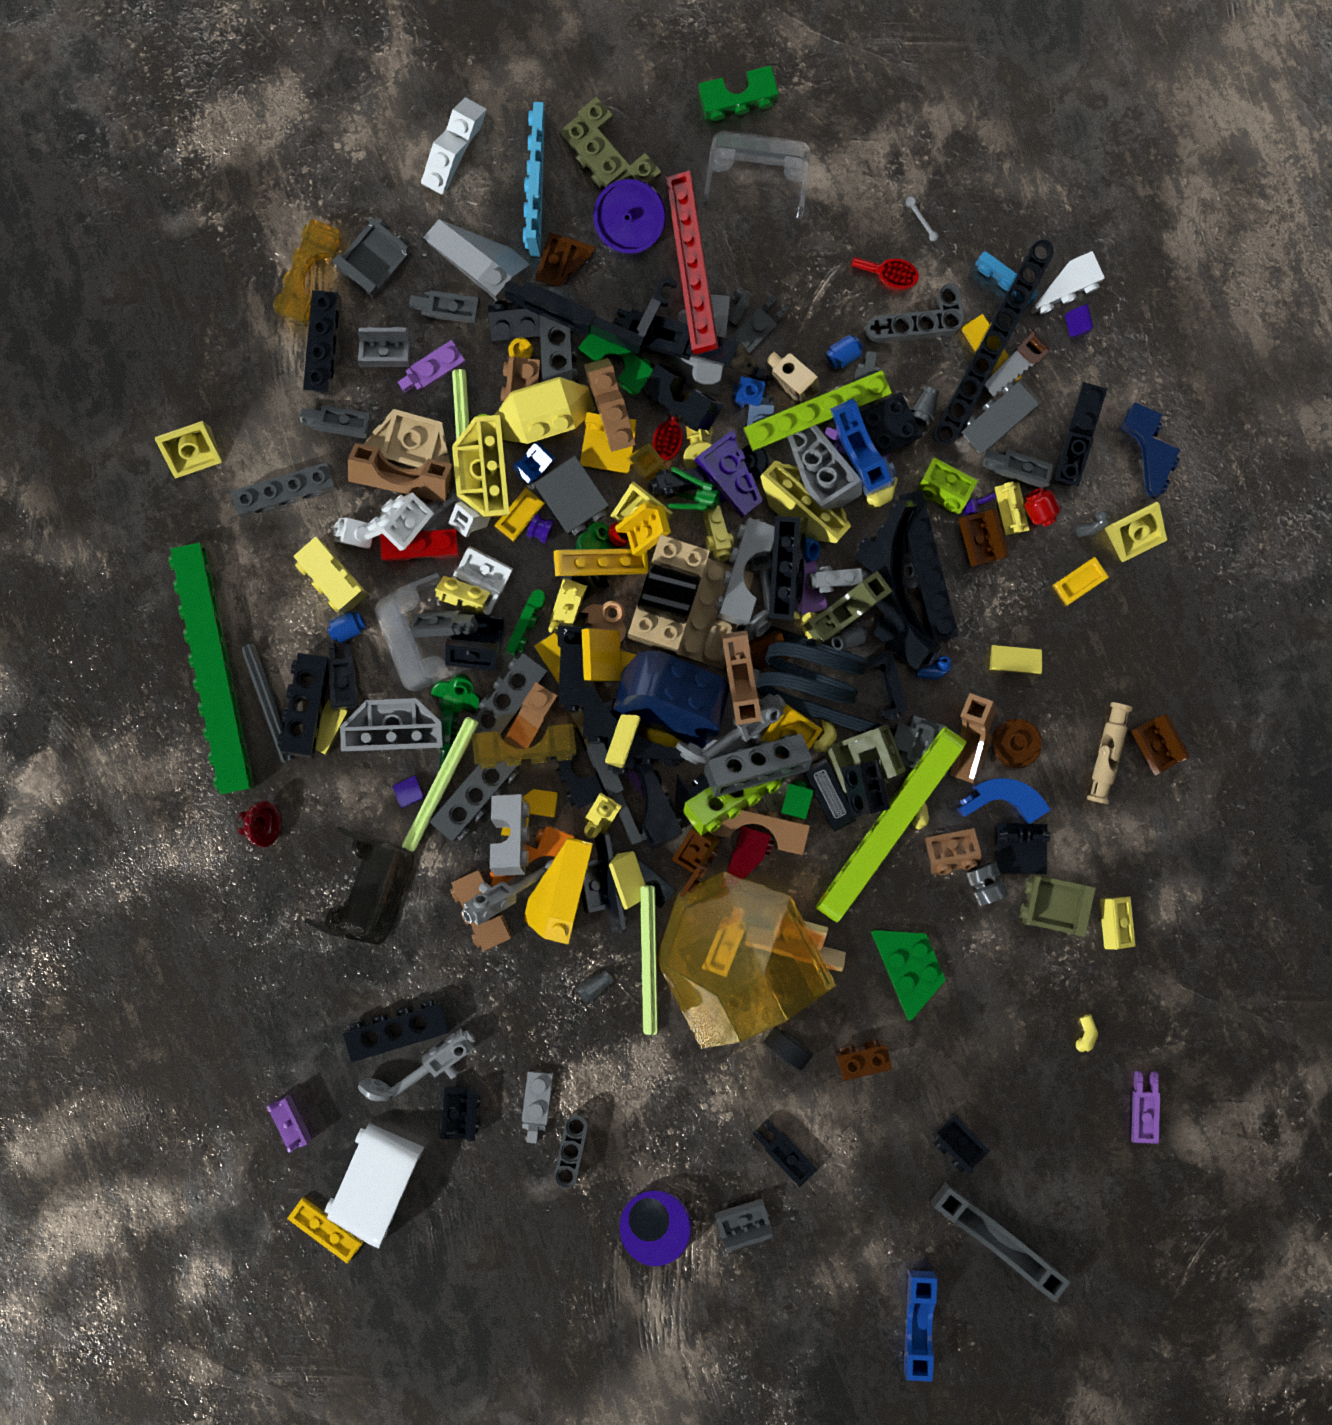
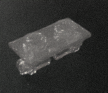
M456 487L449 491L445 502L434 500L427 505L434 514L424 525L423 529L425 531L436 530L450 520L456 503L462 501L457 497Z

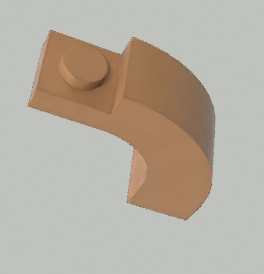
M747 630L722 634L736 725L760 722L762 719Z

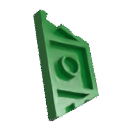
M871 930L870 932L906 1018L910 1021L946 981L926 933Z

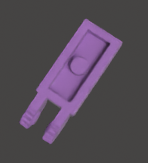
M1134 1072L1135 1091H1133L1131 1134V1141L1133 1143L1159 1144L1160 1093L1158 1092L1159 1077L1157 1072L1150 1073V1091H1143L1142 1072Z

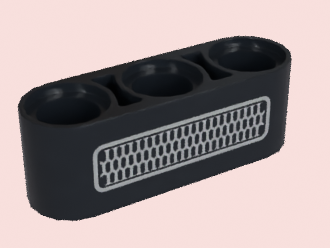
M823 756L811 762L809 771L804 772V775L811 789L814 790L813 793L832 830L835 832L857 821L855 816L852 817L849 803L826 758Z

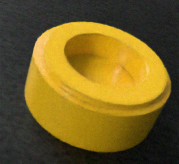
M523 337L514 339L508 348L510 357L532 359L534 354L532 343Z

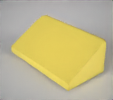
M992 645L989 670L1042 674V650Z
M329 699L322 711L316 750L324 755L329 754L340 733V726L347 720L351 712L348 709L333 711L331 709V700Z
M620 716L605 759L607 764L619 768L624 767L640 716Z
M634 851L618 853L610 862L609 867L623 908L628 909L641 901L640 888L645 885Z
M1131 896L1101 899L1100 912L1104 948L1117 950L1135 947Z

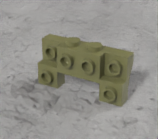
M597 96L577 112L578 116L559 131L560 137L576 154L575 160L582 169L588 168L593 174L591 176L592 180L599 188L602 186L606 188L616 181L628 178L642 180L651 185L661 177L660 169L646 153L629 165L601 133L600 130L613 120V115Z

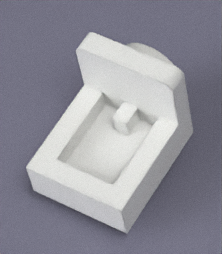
M339 518L333 528L334 542L370 549L372 538L367 540L364 537L368 531L366 526L369 523L351 518Z

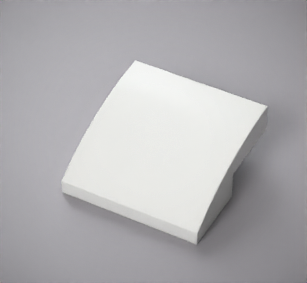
M469 546L452 578L489 591L490 595L485 602L486 607L483 613L490 615L514 568Z

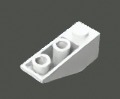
M1093 251L1069 261L1032 308V314L1038 311L1040 314L1047 313L1054 309V304L1062 301L1063 304H1067L1077 298L1076 294L1083 291L1089 294L1100 288L1099 284L1105 277Z

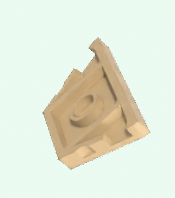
M393 409L388 414L385 421L377 426L372 432L373 434L363 444L380 448L387 460L415 468L424 465L427 459L450 463L443 423Z

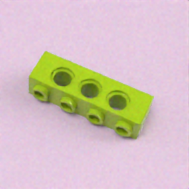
M753 761V762H752L753 764H755V765H757V766L762 765V764H761L760 762H758V761ZM782 779L734 792L738 793L740 797L726 794L714 798L711 788L708 787L685 802L683 814L701 836L708 831L713 833L722 825L723 821L728 818L730 820L736 818L746 806L752 807L766 793L772 794L777 791L782 785ZM710 806H718L721 810H712Z

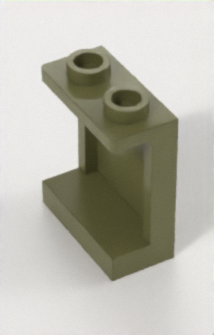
M888 724L827 747L828 759L836 770L837 781L845 794L847 793L841 767L879 759L883 780L906 771Z
M1032 874L1031 879L1028 878L1025 884L1027 899L1026 903L1021 905L1019 917L1022 918V923L1026 925L1085 937L1096 888Z

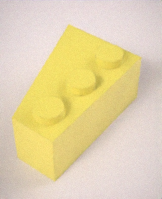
M314 537L293 556L297 560L295 566L304 576L308 573L313 579L311 583L320 594L324 593L328 597L329 605L337 613L342 612L345 614L351 611L369 595L318 537Z

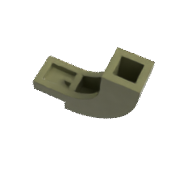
M877 571L859 583L836 603L808 621L804 627L819 646L865 614L888 596L892 590Z

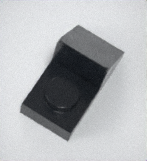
M703 773L691 782L694 786L692 789H689L677 774L674 810L677 814L684 809L685 802L710 787Z

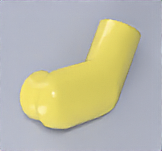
M895 477L894 486L867 496L868 504L881 507L893 499L898 478Z
M821 719L823 734L820 739L813 743V748L818 753L828 752L827 747L835 743L837 733L834 723Z
M925 803L911 821L916 829H922L929 822L928 807Z
M1091 1014L1079 1018L1084 1029L1083 1037L1076 1041V1048L1080 1052L1091 1051L1098 1038V1031Z

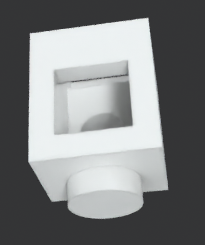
M464 501L456 503L449 524L464 537H469L471 532L487 527L491 517H483Z

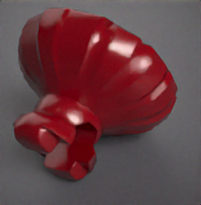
M260 801L252 805L247 812L239 813L238 819L244 820V827L237 828L240 835H245L251 844L260 848H267L274 844L281 830V816L274 804L268 801Z

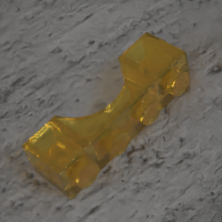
M314 219L310 220L309 225L306 224L301 233V239H303L301 245L294 250L292 255L293 265L291 270H287L283 278V290L281 294H277L274 300V312L279 317L307 327L310 318L311 298L305 290V277L310 267L316 262L324 259H334L343 237L339 229Z
M574 724L548 726L542 740L535 746L527 749H517L510 746L504 741L498 731L472 734L474 763L481 764V769L495 768L496 762L505 761L506 766L522 765L521 760L531 759L532 764L547 762L546 757L557 756V761L572 760V755L577 754Z

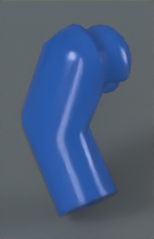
M948 656L939 657L929 668L916 670V678L941 679L951 669V659Z

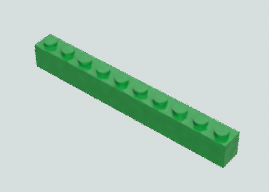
M199 542L170 548L171 555L168 556L171 570H175L176 580H173L176 594L180 595L181 604L178 605L181 619L185 620L186 629H183L185 642L190 645L191 653L188 654V660L191 668L195 670L196 678H193L194 689L200 694L201 702H198L200 716L205 719L206 726L203 727V734L206 742L209 741L211 751H208V759L210 765L214 766L216 776H213L215 790H219V794L223 795L254 789L206 546Z

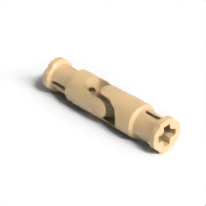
M1115 702L1110 704L1112 710L1109 722L1105 724L1098 758L1092 775L1094 781L1091 793L1087 796V800L1107 805L1109 804L1107 798L1110 786L1115 781L1118 762L1128 729L1126 727L1128 715L1133 709L1131 706ZM1112 741H1114V749L1109 748Z

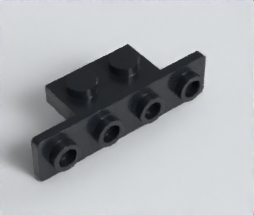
M608 832L599 833L595 837L598 859L589 861L581 892L585 913H591L607 909L611 932H626L627 917L623 912L622 902L609 867L610 862L614 859L612 852L614 844Z

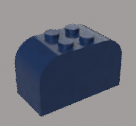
M644 651L637 654L623 669L612 712L619 715L640 716V724L663 731L679 740L693 743L703 749L719 734L730 687L727 681L719 675L664 652Z

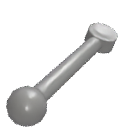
M908 197L905 202L906 206L912 208L929 233V239L933 242L937 241L939 238L938 233L931 229L915 205V198Z

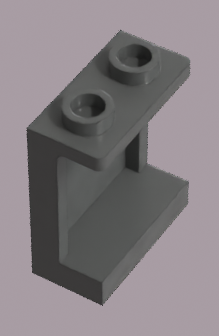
M370 216L367 220L369 224L342 256L337 254L332 263L340 272L374 299L412 253L408 247L409 242L400 234L394 236L388 231L390 227L380 218L376 221Z
M576 456L534 483L535 488L568 536L572 533L574 536L579 535L587 529V523L593 519L595 522H598L608 514L606 512L609 509L608 503Z

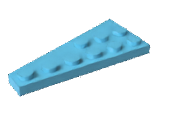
M533 102V110H529L528 123L529 126H532V135H528V150H531L530 160H527V175L529 177H525L524 183L528 202H524L526 227H523V243H525V249H529L531 257H541L545 108L544 102Z

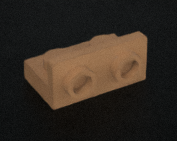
M509 357V361H504L503 376L507 377L506 387L502 386V402L505 401L512 391L539 383L540 359Z
M975 828L925 838L931 863V874L947 875L953 870H972L981 864L982 854Z

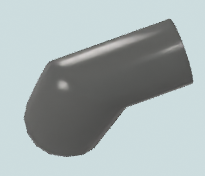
M1102 511L1096 513V522L1077 525V536L1080 538L1095 535L1111 524L1109 512Z

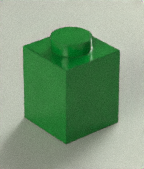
M795 780L794 785L788 783L780 812L806 819L814 790L808 789L809 784Z

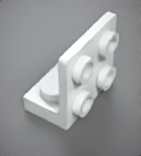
M413 492L405 496L400 495L394 501L390 499L381 508L383 513L380 517H375L366 526L368 531L364 537L368 540L383 534L400 551L405 550L434 513Z

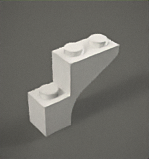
M466 97L453 108L446 131L433 142L421 184L441 195L445 193L466 148L481 129L487 111L486 108Z

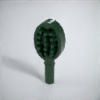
M443 710L442 713L443 747L439 748V770L457 736L455 733L457 732L458 717H455V711Z

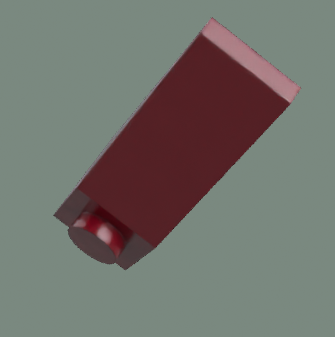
M741 826L719 895L720 899L725 900L764 859L765 854L770 855L774 841L770 840V834Z

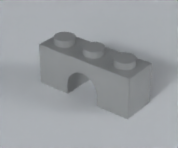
M522 794L492 796L491 821L496 828L511 829L510 836L506 841L490 844V869L495 876L525 875V866H529V852L526 851V842L530 840L529 827L526 826V818L530 817V805L525 801Z

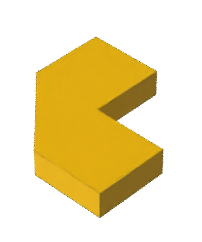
M533 789L523 796L530 805V814L555 817L558 792ZM526 818V826H528L529 818ZM502 828L501 835L510 836L511 829Z

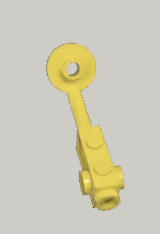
M707 441L692 443L683 455L685 467L687 469L699 467L694 461L695 458L712 444ZM717 505L715 510L707 509V511H704L703 520L707 531V550L712 551L714 559L722 562L730 559V551L734 547V539L731 533H727L721 507Z

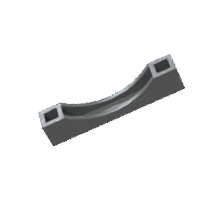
M946 1181L930 1201L936 1210L988 1247L1052 1301L1056 1302L1071 1283L1062 1272Z

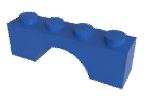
M908 1270L904 1374L906 1379L911 1381L933 1382L932 1323L937 1298V1277L934 1271Z

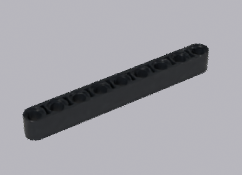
M1038 240L1029 248L934 428L933 437L937 443L948 445L958 437L1053 257L1054 247L1048 240ZM1037 246H1042L1046 249L1047 256L1045 259H1040L1036 256L1035 248ZM1025 269H1031L1034 272L1035 279L1033 282H1028L1023 278V271ZM1012 292L1022 294V304L1017 305L1012 302ZM1001 314H1006L1010 317L1011 325L1005 328L1000 325L999 316ZM989 337L998 339L999 347L997 350L988 348L987 339ZM978 359H982L987 363L985 373H980L975 369V362ZM965 382H972L975 385L976 390L973 395L969 396L964 393L963 385ZM954 404H959L963 407L964 413L962 417L956 418L951 414V407ZM943 426L949 427L952 431L951 438L946 441L939 436V430Z

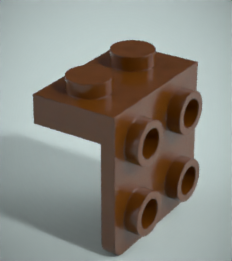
M692 826L672 858L673 861L692 872L691 877L679 895L682 898L685 897L687 892L691 894L694 892L700 882L696 879L697 876L701 879L710 867L706 862L712 863L719 852L715 847L720 839L710 832L701 836L694 826Z

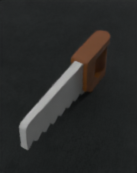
M1035 330L987 380L984 387L994 397L997 392H1001L1002 388H1005L1012 380H1016L1018 375H1022L1023 371H1027L1028 367L1035 366L1051 350L1040 340ZM1029 342L1040 354H1034L1026 344Z

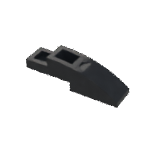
M1082 382L1075 406H1073L1054 480L1075 486L1080 485L1107 388Z

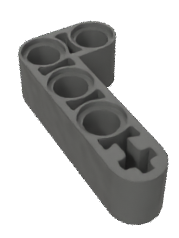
M954 284L942 286L936 296V310L872 317L865 327V338L871 343L878 344L955 335L964 321L960 289ZM942 294H952L954 302L948 303L944 301ZM945 318H954L957 322V326H947L945 323ZM920 321H930L932 324V329H923L920 325ZM902 322L907 326L908 330L904 333L896 330L895 324ZM874 325H877V328L881 330L879 335H876V332L872 330Z

